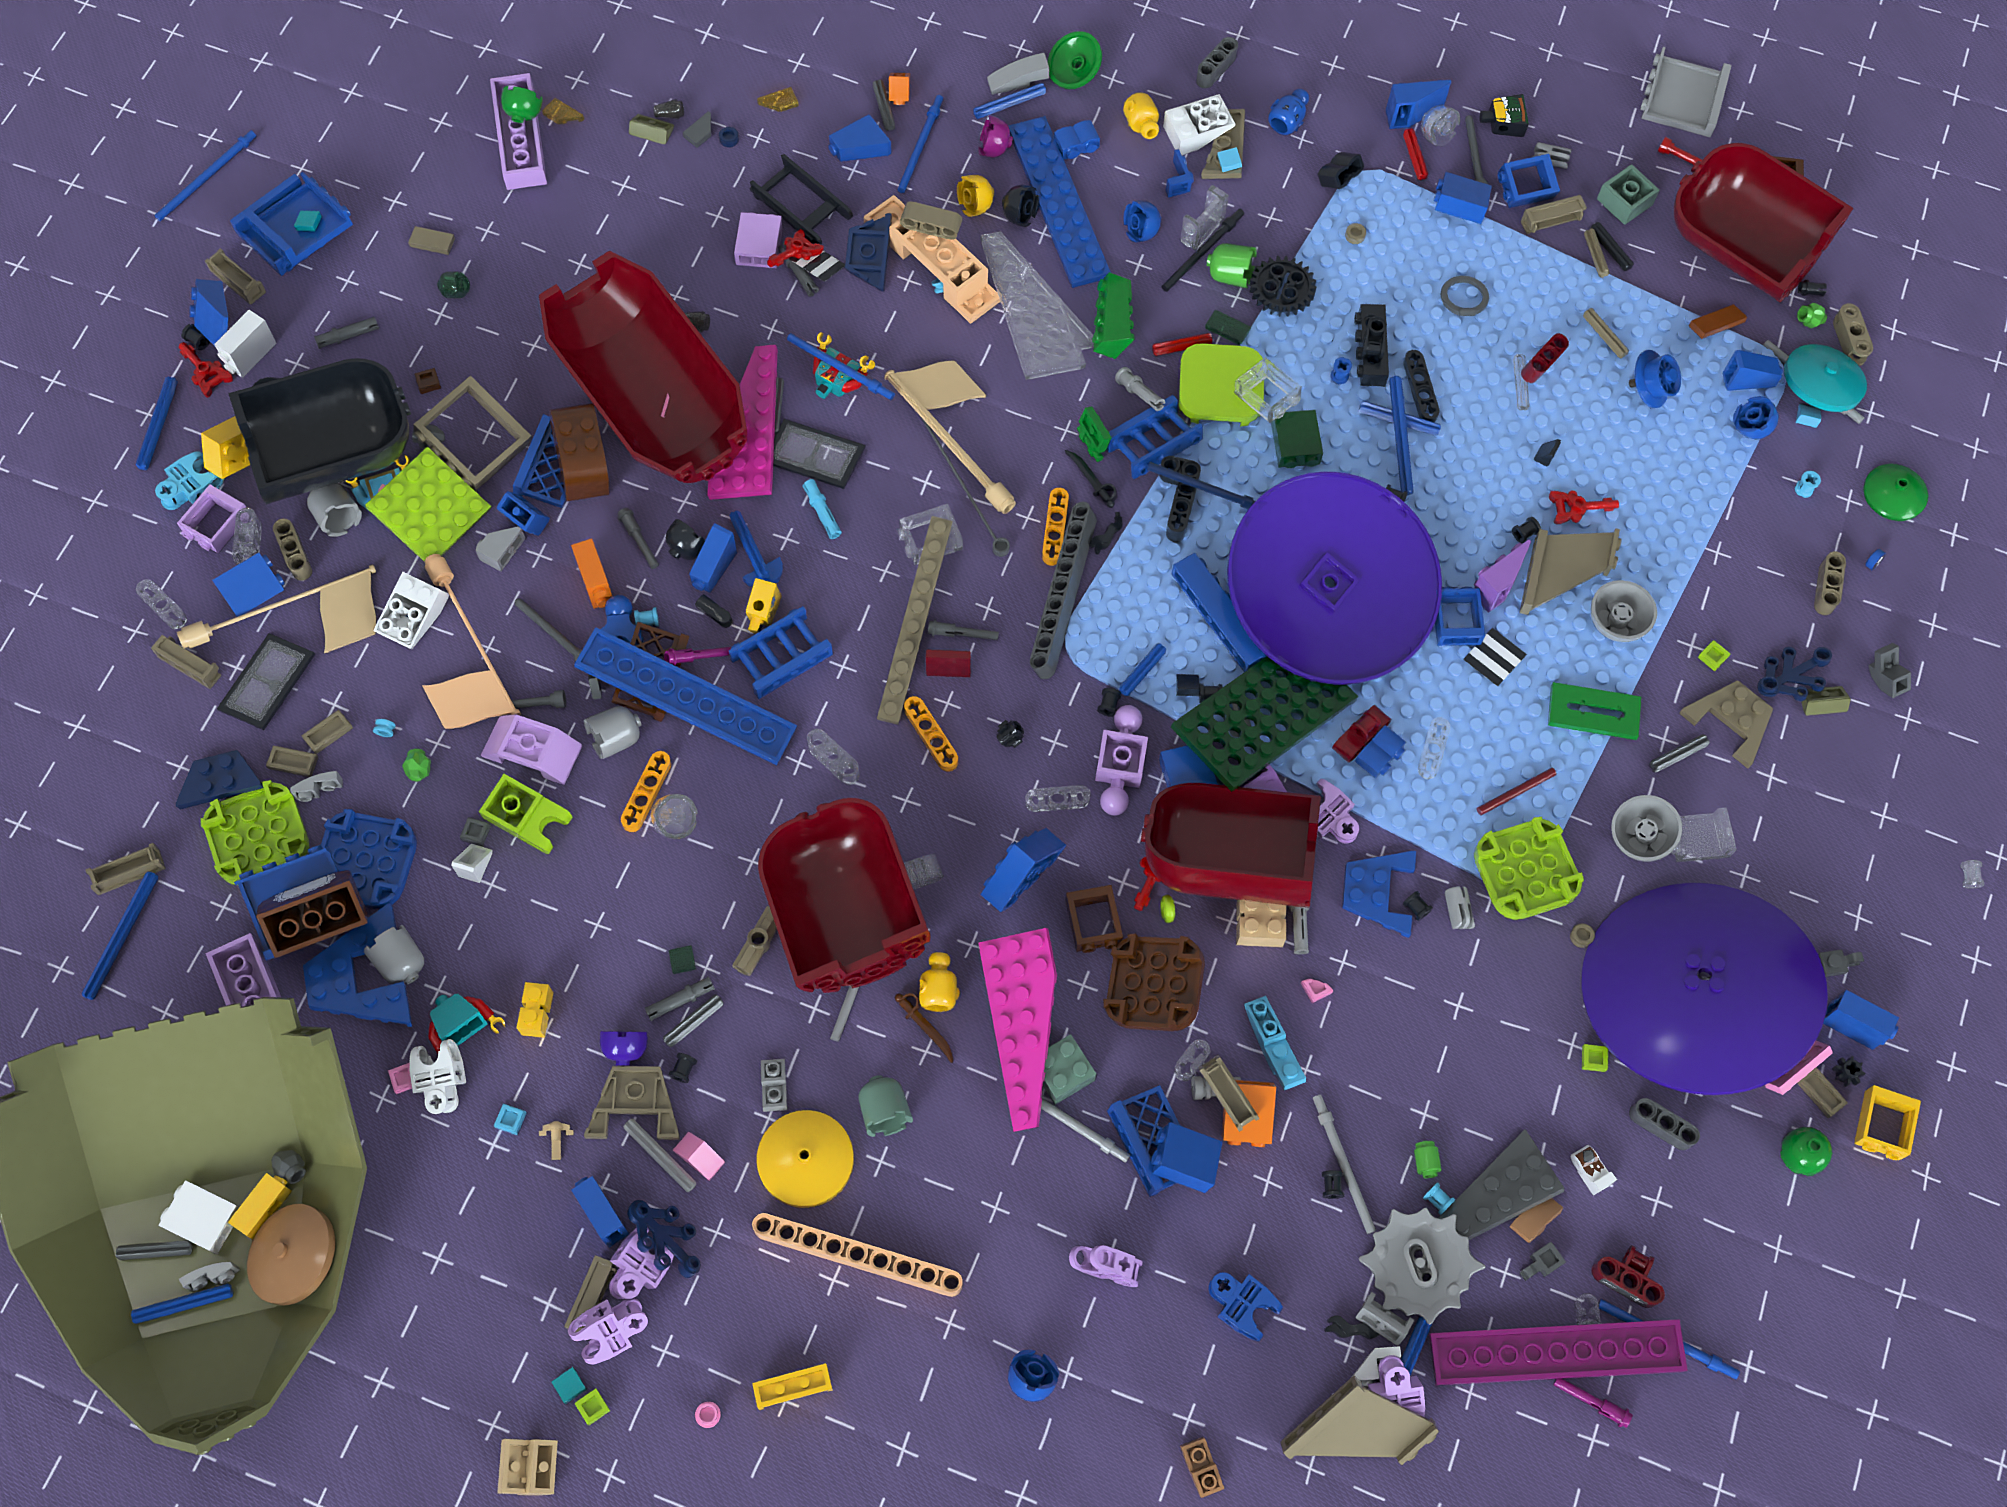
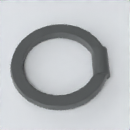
M1470 276L1453 277L1446 281L1441 288L1440 295L1444 306L1459 316H1475L1482 312L1489 302V293L1485 285ZM1456 283H1469L1479 289L1482 294V302L1473 308H1461L1449 300L1447 291Z

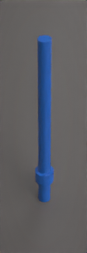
M937 95L933 105L929 107L928 117L897 190L900 193H905L933 123L939 117L940 107L944 99L941 95Z
M790 333L788 335L787 341L867 386L869 391L875 394L879 393L889 400L894 398L895 393L882 386V383L878 380L866 377L794 334Z
M1600 1299L1597 1304V1308L1624 1322L1643 1321L1603 1299ZM1683 1341L1685 1354L1703 1362L1707 1368L1714 1372L1720 1371L1735 1380L1738 1378L1740 1370L1722 1362V1358L1714 1354L1709 1355Z

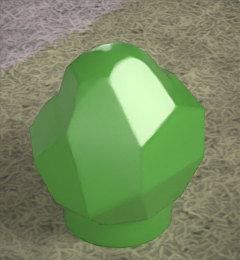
M1812 303L1808 306H1801L1798 310L1797 318L1804 326L1814 328L1826 322L1827 314L1824 307Z
M412 749L408 751L402 765L406 776L415 782L429 776L431 759L426 756L424 750Z

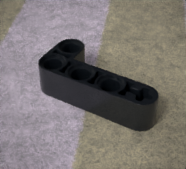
M1166 456L1161 461V466L1171 468L1173 471L1199 480L1201 467L1197 462L1175 456ZM1159 475L1163 482L1177 485L1167 523L1166 536L1172 542H1180L1185 537L1197 488ZM1176 523L1180 524L1178 529H1175Z

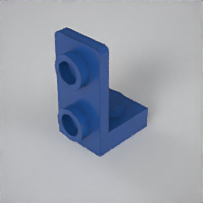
M1179 149L1174 150L1173 163L1179 176L1167 179L1165 192L1168 198L1190 192L1191 185L1194 182L1192 172L1188 171L1186 158L1184 155H1181Z

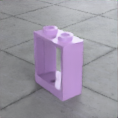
M209 485L177 524L182 530L181 534L190 541L194 539L205 550L209 551L211 549L219 553L250 516V513L244 503ZM217 504L232 514L210 539L194 530V528L210 509Z

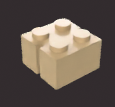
M1237 900L1238 923L1236 925V945L1283 947L1286 941V905Z

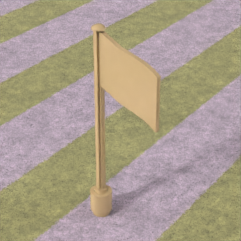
M956 361L938 362L911 371L897 373L894 370L887 371L884 376L885 380H888L986 488L985 497L998 512L1003 514L1010 512L1016 505L1014 496L1001 482H992L928 411L930 409L948 407L969 399L986 398V394Z

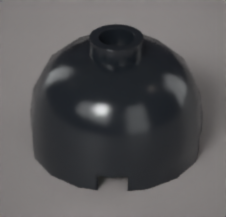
M1017 185L1006 193L1002 199L1004 215L1009 222L1022 227H1027L1031 224L1028 220L1031 216L1036 217L1039 207V195H1035L1036 188L1028 185Z
M675 519L667 530L665 538L667 545L670 547L668 552L677 560L680 557L686 560H694L698 557L705 539L694 533L695 530L680 519Z

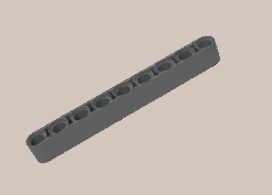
M1084 501L1078 502L1072 508L1030 657V666L1041 679L1051 678L1056 671L1088 555L1090 541L1092 540L1097 522V517L1090 505Z

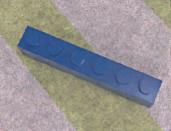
M1194 552L1173 564L1171 575L1244 672L1267 657L1244 630L1234 610L1230 594L1221 588L1218 578L1209 572L1206 562L1202 558H1199Z

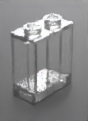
M1265 357L1235 380L1234 393L1271 423L1276 418H1281L1291 406L1294 407L1299 403L1302 386ZM1266 378L1287 394L1272 407L1252 391L1255 386Z
M948 504L899 519L900 528H897L898 536L901 541H905V553L908 559L912 558L914 565L919 564L923 547L917 549L909 529L930 523L932 516L953 521L944 555L963 549V538Z

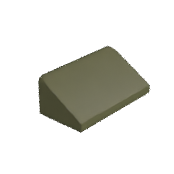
M641 114L633 117L629 124L630 135L661 144L667 143L674 129L672 123Z
M1842 686L1825 687L1820 692L1808 689L1807 698L1801 701L1805 715L1847 712L1851 698Z

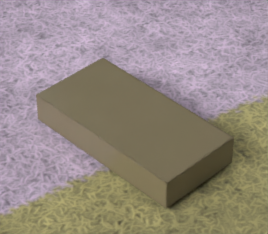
M415 226L408 243L413 248L449 255L455 237L454 234Z
M337 710L301 736L313 752L317 754L349 732L353 727L341 711Z
M273 745L266 767L272 770L311 777L318 756L314 753Z
M1817 1067L1797 1082L1827 1118H1830L1848 1104Z

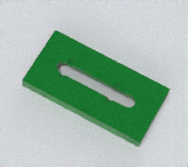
M1553 682L1550 691L1548 726L1637 740L1639 737L1641 696ZM1573 703L1621 711L1624 713V717L1617 718L1615 716L1572 710L1567 707V704Z

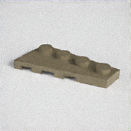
M1228 109L1235 122V126L1214 139L1212 150L1206 160V166L1201 173L1202 179L1242 178V167L1222 172L1217 152L1237 147L1241 162L1243 163L1245 109Z

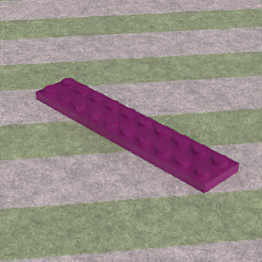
M1679 1319L1429 1334L1435 1386L1688 1371Z

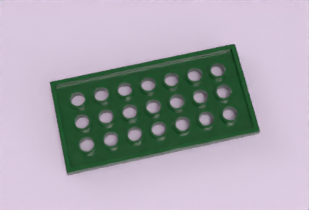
M1267 656L1174 721L1171 728L1232 792L1354 703L1358 695L1348 685L1311 682L1284 669ZM1276 671L1284 672L1286 677L1278 676ZM1260 682L1269 683L1271 688H1264ZM1296 686L1300 688L1301 693L1294 692L1291 687ZM1322 691H1328L1332 697H1325ZM1245 693H1252L1256 699L1247 698ZM1276 697L1283 698L1286 704L1277 702ZM1306 702H1313L1317 708H1310ZM1229 704H1237L1240 710L1231 709ZM1260 709H1268L1271 715H1264ZM1291 713L1299 714L1301 719H1294ZM1220 715L1224 721L1218 722L1213 716ZM1244 720H1252L1255 726H1248ZM1275 725H1283L1286 731L1278 730ZM1197 727H1205L1208 733H1201ZM1229 731L1237 732L1239 737L1234 738L1230 736ZM1260 736H1267L1270 742H1263ZM1213 743H1221L1223 745V749H1216L1213 746ZM1244 747H1251L1255 753H1247ZM1228 759H1236L1239 765L1230 764Z

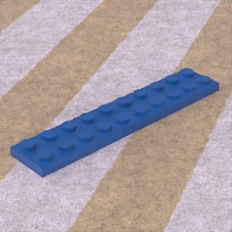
M1046 116L1008 125L1010 136L1013 137L1012 142L1029 184L1037 189L1035 195H1039V208L1072 288L1100 281L1110 272V269Z
M596 627L574 664L575 668L775 765H778L797 728V725Z

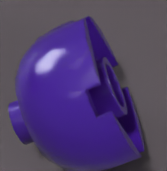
M600 1031V1049L607 1059L616 1061V1065H630V1061L637 1060L644 1054L648 1042L647 1032Z

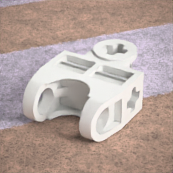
M452 1039L442 1041L438 1058L435 1062H433L431 1056H428L425 1047H414L410 1053L409 1068L413 1093H424L425 1107L432 1114L453 1112L459 1102L456 1085L466 1083L463 1060L457 1044Z

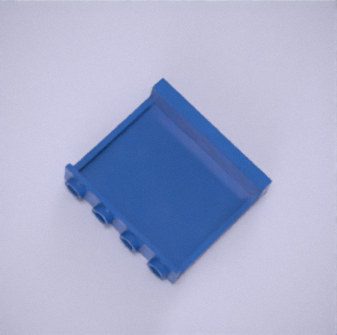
M303 172L300 174L305 183L259 215H256L250 209L243 212L250 227L292 266L353 225L349 218L351 213L345 205L340 206V203L333 195L330 197L323 186L319 187L313 177L309 178ZM300 211H319L322 218L316 231L296 230L294 224Z
M296 174L290 176L230 220L235 232L280 276L291 271L297 264L292 266L250 227L243 212L250 209L256 215H259L302 186V182Z
M320 844L307 849L308 854L299 856L298 853L285 857L286 862L279 865L275 861L263 865V871L254 873L253 870L239 874L240 879L234 882L235 885L239 886L264 948L263 955L266 961L274 958V955L256 917L259 904L278 893L338 872L329 846L322 848Z

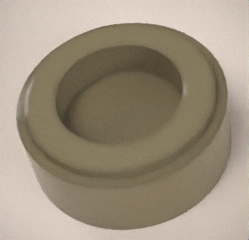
M1358 223L1350 224L1346 229V240L1352 244H1360L1364 241L1366 236L1365 227Z
M1584 923L1577 924L1570 932L1571 942L1580 948L1588 947L1595 938L1594 930Z

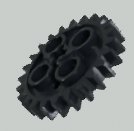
M1277 256L1276 261L1269 257L1268 263L1262 261L1261 266H1256L1255 272H1252L1250 278L1249 292L1253 293L1252 300L1257 299V306L1263 304V311L1268 308L1271 309V315L1277 311L1279 317L1282 312H1285L1287 317H1289L1291 311L1295 315H1297L1298 309L1303 312L1305 306L1309 307L1311 301H1313L1317 288L1315 286L1316 279H1313L1314 273H1308L1309 266L1303 268L1302 261L1296 264V258L1288 261L1287 256L1284 257V260ZM1286 273H1290L1288 275L1287 282L1283 287L1280 298L1276 299L1279 293V289L1282 287Z

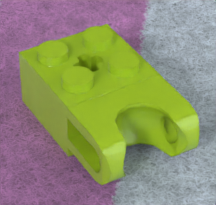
M506 774L502 775L479 810L483 819L545 854H550L553 845L543 835L544 827L551 822L567 825L573 818L568 810ZM517 805L515 809H509L510 806L515 807Z

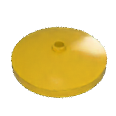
M812 1110L795 1111L776 1120L764 1133L757 1151L758 1173L765 1188L780 1202L798 1208L816 1207L836 1197L849 1181L854 1164L852 1144L845 1129L832 1117ZM806 1153L809 1156L807 1159H801V1154Z

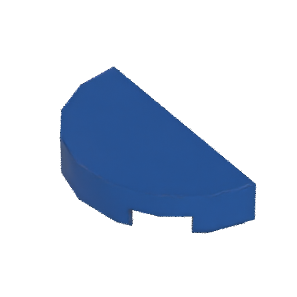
M780 557L766 564L770 576L765 578V581L775 584L780 581L783 572V563ZM755 570L742 577L743 581L750 587L753 586L755 578L759 579Z

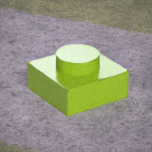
M1713 640L1700 653L1698 658L1713 671H1716L1731 654Z
M1584 1044L1582 1046V1069L1606 1072L1608 1070V1048Z
M596 1388L574 1403L587 1425H591L611 1411Z

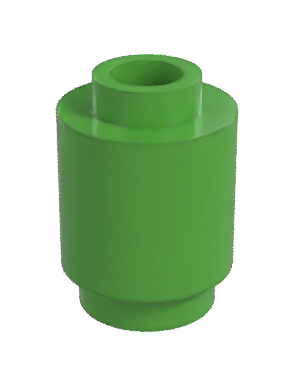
M1423 1141L1416 1143L1414 1155L1417 1173L1423 1175V1178L1437 1177V1173L1441 1172L1442 1169L1438 1147L1435 1146V1142Z

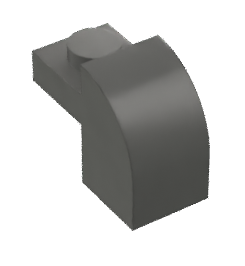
M1891 643L1876 650L1875 662L1869 664V671L1879 689L1891 698L1911 690V672L1899 665V646Z

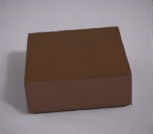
M435 368L414 374L421 394L441 389Z

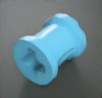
M1814 471L1804 472L1801 480L1795 486L1797 495L1804 498L1810 497L1814 489L1821 483L1819 474Z
M656 607L642 612L634 610L636 624L640 622L649 626L655 625V627H659Z
M1438 1182L1423 1197L1424 1200H1429L1439 1210L1438 1213L1440 1215L1456 1200L1453 1197L1450 1198L1440 1188Z

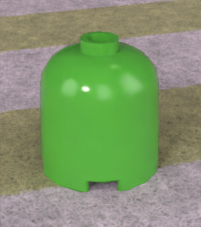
M1229 243L1218 245L1214 249L1213 254H1209L1207 258V266L1210 267L1212 278L1217 282L1248 289L1252 272L1255 270V266H1252V258L1257 257L1256 247Z

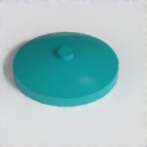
M1819 344L1803 345L1796 348L1785 362L1784 376L1791 390L1803 401L1816 408L1831 412L1848 411L1856 407L1866 394L1867 380L1861 368L1849 356L1832 347Z

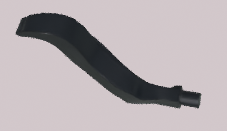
M1115 512V523H1111L1103 535L1094 536L1090 541V546L1092 548L1095 546L1096 555L1101 550L1106 549L1110 545L1113 535L1121 530L1122 517L1120 512Z
M1338 1315L1328 1318L1327 1322L1333 1323V1325H1329L1324 1329L1325 1332H1333L1340 1338L1361 1335L1367 1339H1373L1380 1335L1365 1323L1350 1325Z

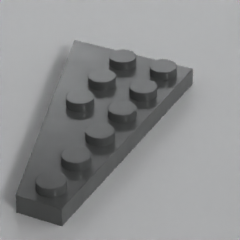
M1524 1129L1445 1210L1439 1219L1456 1214V1231L1471 1240L1563 1193L1564 1186L1526 1129Z

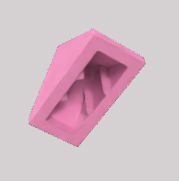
M690 1132L673 1149L678 1156L708 1181L712 1179L725 1163L705 1141Z

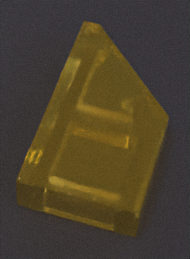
M791 87L757 98L758 105L779 112L799 106Z
M554 98L542 110L544 116L557 124H565L567 121L578 120L579 122L584 120L583 114L557 98Z

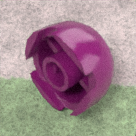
M989 115V120L986 119L980 136L983 148L979 147L978 152L979 155L995 158L1002 155L1006 148L1011 147L1013 137L1010 136V128L1006 122Z

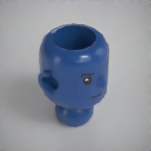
M1300 88L1296 89L1292 95L1283 96L1271 105L1270 108L1272 110L1268 115V122L1274 131L1282 135H1289L1294 131H1298V128L1304 123L1303 119L1306 116L1305 105L1309 102L1307 91Z

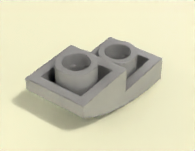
M337 771L321 773L291 787L290 792L296 800L308 802L312 799L320 798V790L333 791L335 788H343V779Z
M785 1059L761 1060L763 1112L787 1110Z
M221 1262L196 1269L179 1278V1281L189 1291H196L206 1286L209 1279L217 1285L220 1283L225 1284L235 1277L234 1274L240 1271V1269L231 1262Z

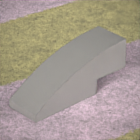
M1045 53L1017 60L987 76L991 93L997 94L1028 88L1032 81L1048 79L1049 65Z

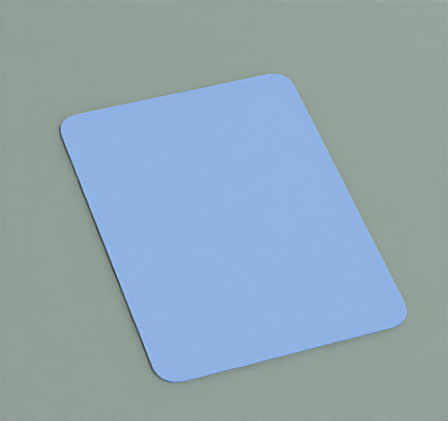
M1380 169L1362 170L1358 176L1351 178L1347 186L1336 190L1294 257L1296 258V264L1302 261L1303 268L1309 266L1308 273L1313 272V279H1316L1315 286L1317 288L1310 306H1305L1303 312L1298 309L1297 315L1291 311L1289 317L1286 316L1285 312H1282L1279 317L1277 311L1271 315V309L1268 308L1265 311L1262 309L1240 346L1250 347L1259 352L1264 361V402L1260 417L1258 416L1248 426L1241 427L1240 422L1199 420V423L1203 425V439L1198 444L1192 445L1178 453L1175 457L1197 462L1201 467L1200 481L1241 496L1253 497L1254 501H1257L1269 489L1285 480L1314 472L1352 474L1373 481L1384 488L1389 484L1391 488L1401 491L1394 423L1360 413L1359 408L1362 401H1367L1392 409L1389 379L1390 377L1399 376L1402 378L1405 413L1419 417L1403 364L1408 351L1418 350L1424 356L1440 412L1435 423L1440 424L1441 429L1438 436H1434L1407 427L1414 492L1411 495H1407L1404 503L1418 516L1434 543L1441 568L1442 587L1461 589L1468 586L1474 588V583L1480 577L1478 575L1479 572L1486 566H1493L1501 555L1505 554L1507 556L1511 553V549L1519 543L1512 534V528L1523 524L1531 516L1539 522L1541 529L1548 531L1547 535L1612 533L1615 529H1620L1618 538L1622 539L1621 545L1615 553V556L1618 557L1615 569L1610 570L1608 576H1604L1601 573L1531 610L1528 615L1519 612L1536 535L1533 534L1527 538V540L1531 541L1506 600L1489 613L1482 606L1485 635L1493 627L1527 654L1499 686H1496L1463 660L1476 645L1437 646L1434 624L1426 641L1408 661L1380 678L1363 683L1349 684L1348 686L1358 695L1357 700L1270 763L1276 773L1322 797V791L1316 783L1320 779L1330 782L1355 804L1351 812L1482 880L1475 864L1474 851L1484 834L1491 830L1493 833L1529 822L1533 817H1542V819L1551 821L1556 826L1559 824L1562 830L1565 828L1610 736L1548 726L1551 685L1555 682L1632 695L1760 440L1743 436L1733 423V415L1740 404L1743 406L1748 403L1747 399L1756 396L1769 398L1777 407L1786 385L1784 366L1778 359L1779 365L1783 369V376L1776 387L1727 391L1722 373L1735 350L1774 358L1778 357L1774 355L1771 349H1767L1760 343L1729 329L1701 339L1688 326L1691 320L1701 317L1610 274L1601 278L1595 267L1485 216L1482 223L1478 224L1435 211L1436 202L1433 201L1435 193ZM1358 223L1365 227L1366 236L1362 243L1352 244L1346 240L1345 233L1350 224ZM1286 273L1282 287L1279 289V293L1276 299L1280 298L1283 287L1287 282V278L1290 273ZM1456 276L1473 277L1481 281L1487 288L1489 293L1488 305L1475 316L1456 315L1449 311L1441 300L1440 293L1444 283ZM1456 283L1447 291L1449 300L1461 308H1473L1482 302V294L1479 289L1469 283ZM1361 304L1386 305L1389 377L1385 387L1360 386V378L1357 377L1359 360H1356V348L1359 347V342H1355V332L1358 330V325L1354 324L1355 312H1359ZM1593 308L1629 349L1625 357L1620 359L1583 317L1586 310ZM1560 333L1566 336L1569 341L1568 348L1536 382H1526L1521 376L1523 367L1553 335ZM1645 350H1653L1660 356L1665 354L1671 355L1677 361L1681 372L1679 392L1675 396H1668L1666 402L1659 408L1647 406L1641 399L1637 387L1631 388L1629 386V380L1635 379L1637 358ZM1340 357L1349 359L1352 363L1349 379L1344 384H1336L1330 377L1331 371L1334 369L1335 360ZM1416 374L1413 376L1416 381L1424 380L1422 375ZM1420 392L1418 394L1419 397H1421L1422 399L1429 398V395L1426 392ZM1316 410L1323 449L1321 463L1312 467L1305 465L1294 468H1278L1271 427L1273 414ZM1191 423V424H1190V427L1192 428V427L1196 426L1197 424H1196V423ZM1556 439L1561 440V444L1549 466L1546 467L1534 460L1542 444ZM1158 475L1072 613L1065 635V649L1073 664L1083 672L1119 691L1121 684L1157 643L1162 644L1166 648V653L1129 696L1177 720L1200 703L1199 696H1176V674L1199 675V684H1204V686H1218V684H1222L1224 687L1243 674L1244 671L1171 575L1173 564L1195 552L1199 558L1206 562L1209 572L1218 578L1221 588L1230 594L1227 576L1229 550L1235 531L1248 509L1240 507L1238 503L1197 489L1185 537L1180 542H1172L1166 536V529L1177 485L1163 482ZM1572 490L1576 491L1577 495L1583 497L1586 502L1602 501L1603 498L1618 500L1619 508L1604 512V509L1586 510L1578 523L1570 519L1565 523L1556 525L1553 522L1557 515L1556 504L1550 501L1549 494L1551 491L1568 494ZM1564 502L1566 512H1569L1570 507ZM1176 523L1175 529H1178L1180 524ZM1325 578L1326 586L1333 588L1335 586L1334 580ZM1617 580L1630 581L1640 585L1649 592L1657 607V619L1653 628L1645 636L1631 642H1617L1608 639L1597 630L1591 617V602L1597 590L1604 584ZM1470 603L1441 604L1444 628H1473ZM1276 671L1278 676L1286 677L1284 672ZM1260 682L1264 688H1271L1269 683ZM1296 686L1291 687L1294 692L1301 693L1300 688ZM1322 691L1325 697H1332L1328 691ZM1245 693L1247 698L1256 699L1252 693ZM1276 697L1277 702L1286 704L1283 698ZM1306 702L1310 708H1317L1313 702ZM1573 703L1567 704L1569 709L1581 712L1585 711L1615 716L1617 718H1620L1622 714L1621 711ZM1373 705H1376L1392 719L1387 727L1406 741L1404 746L1405 753L1399 760L1394 758L1389 763L1392 765L1389 771L1384 776L1380 774L1377 778H1374L1355 762L1356 758L1348 763L1332 749L1334 743ZM1260 709L1264 715H1271L1268 709ZM1291 713L1294 719H1301L1299 714ZM1220 715L1213 716L1218 722L1224 721ZM1250 720L1251 726H1255L1254 722ZM1275 725L1278 730L1286 731L1283 725ZM1197 727L1201 733H1208L1205 727ZM1260 736L1263 742H1270L1267 736ZM1244 747L1247 753H1255L1251 747ZM1550 768L1555 769L1556 776L1482 816L1477 812V807Z

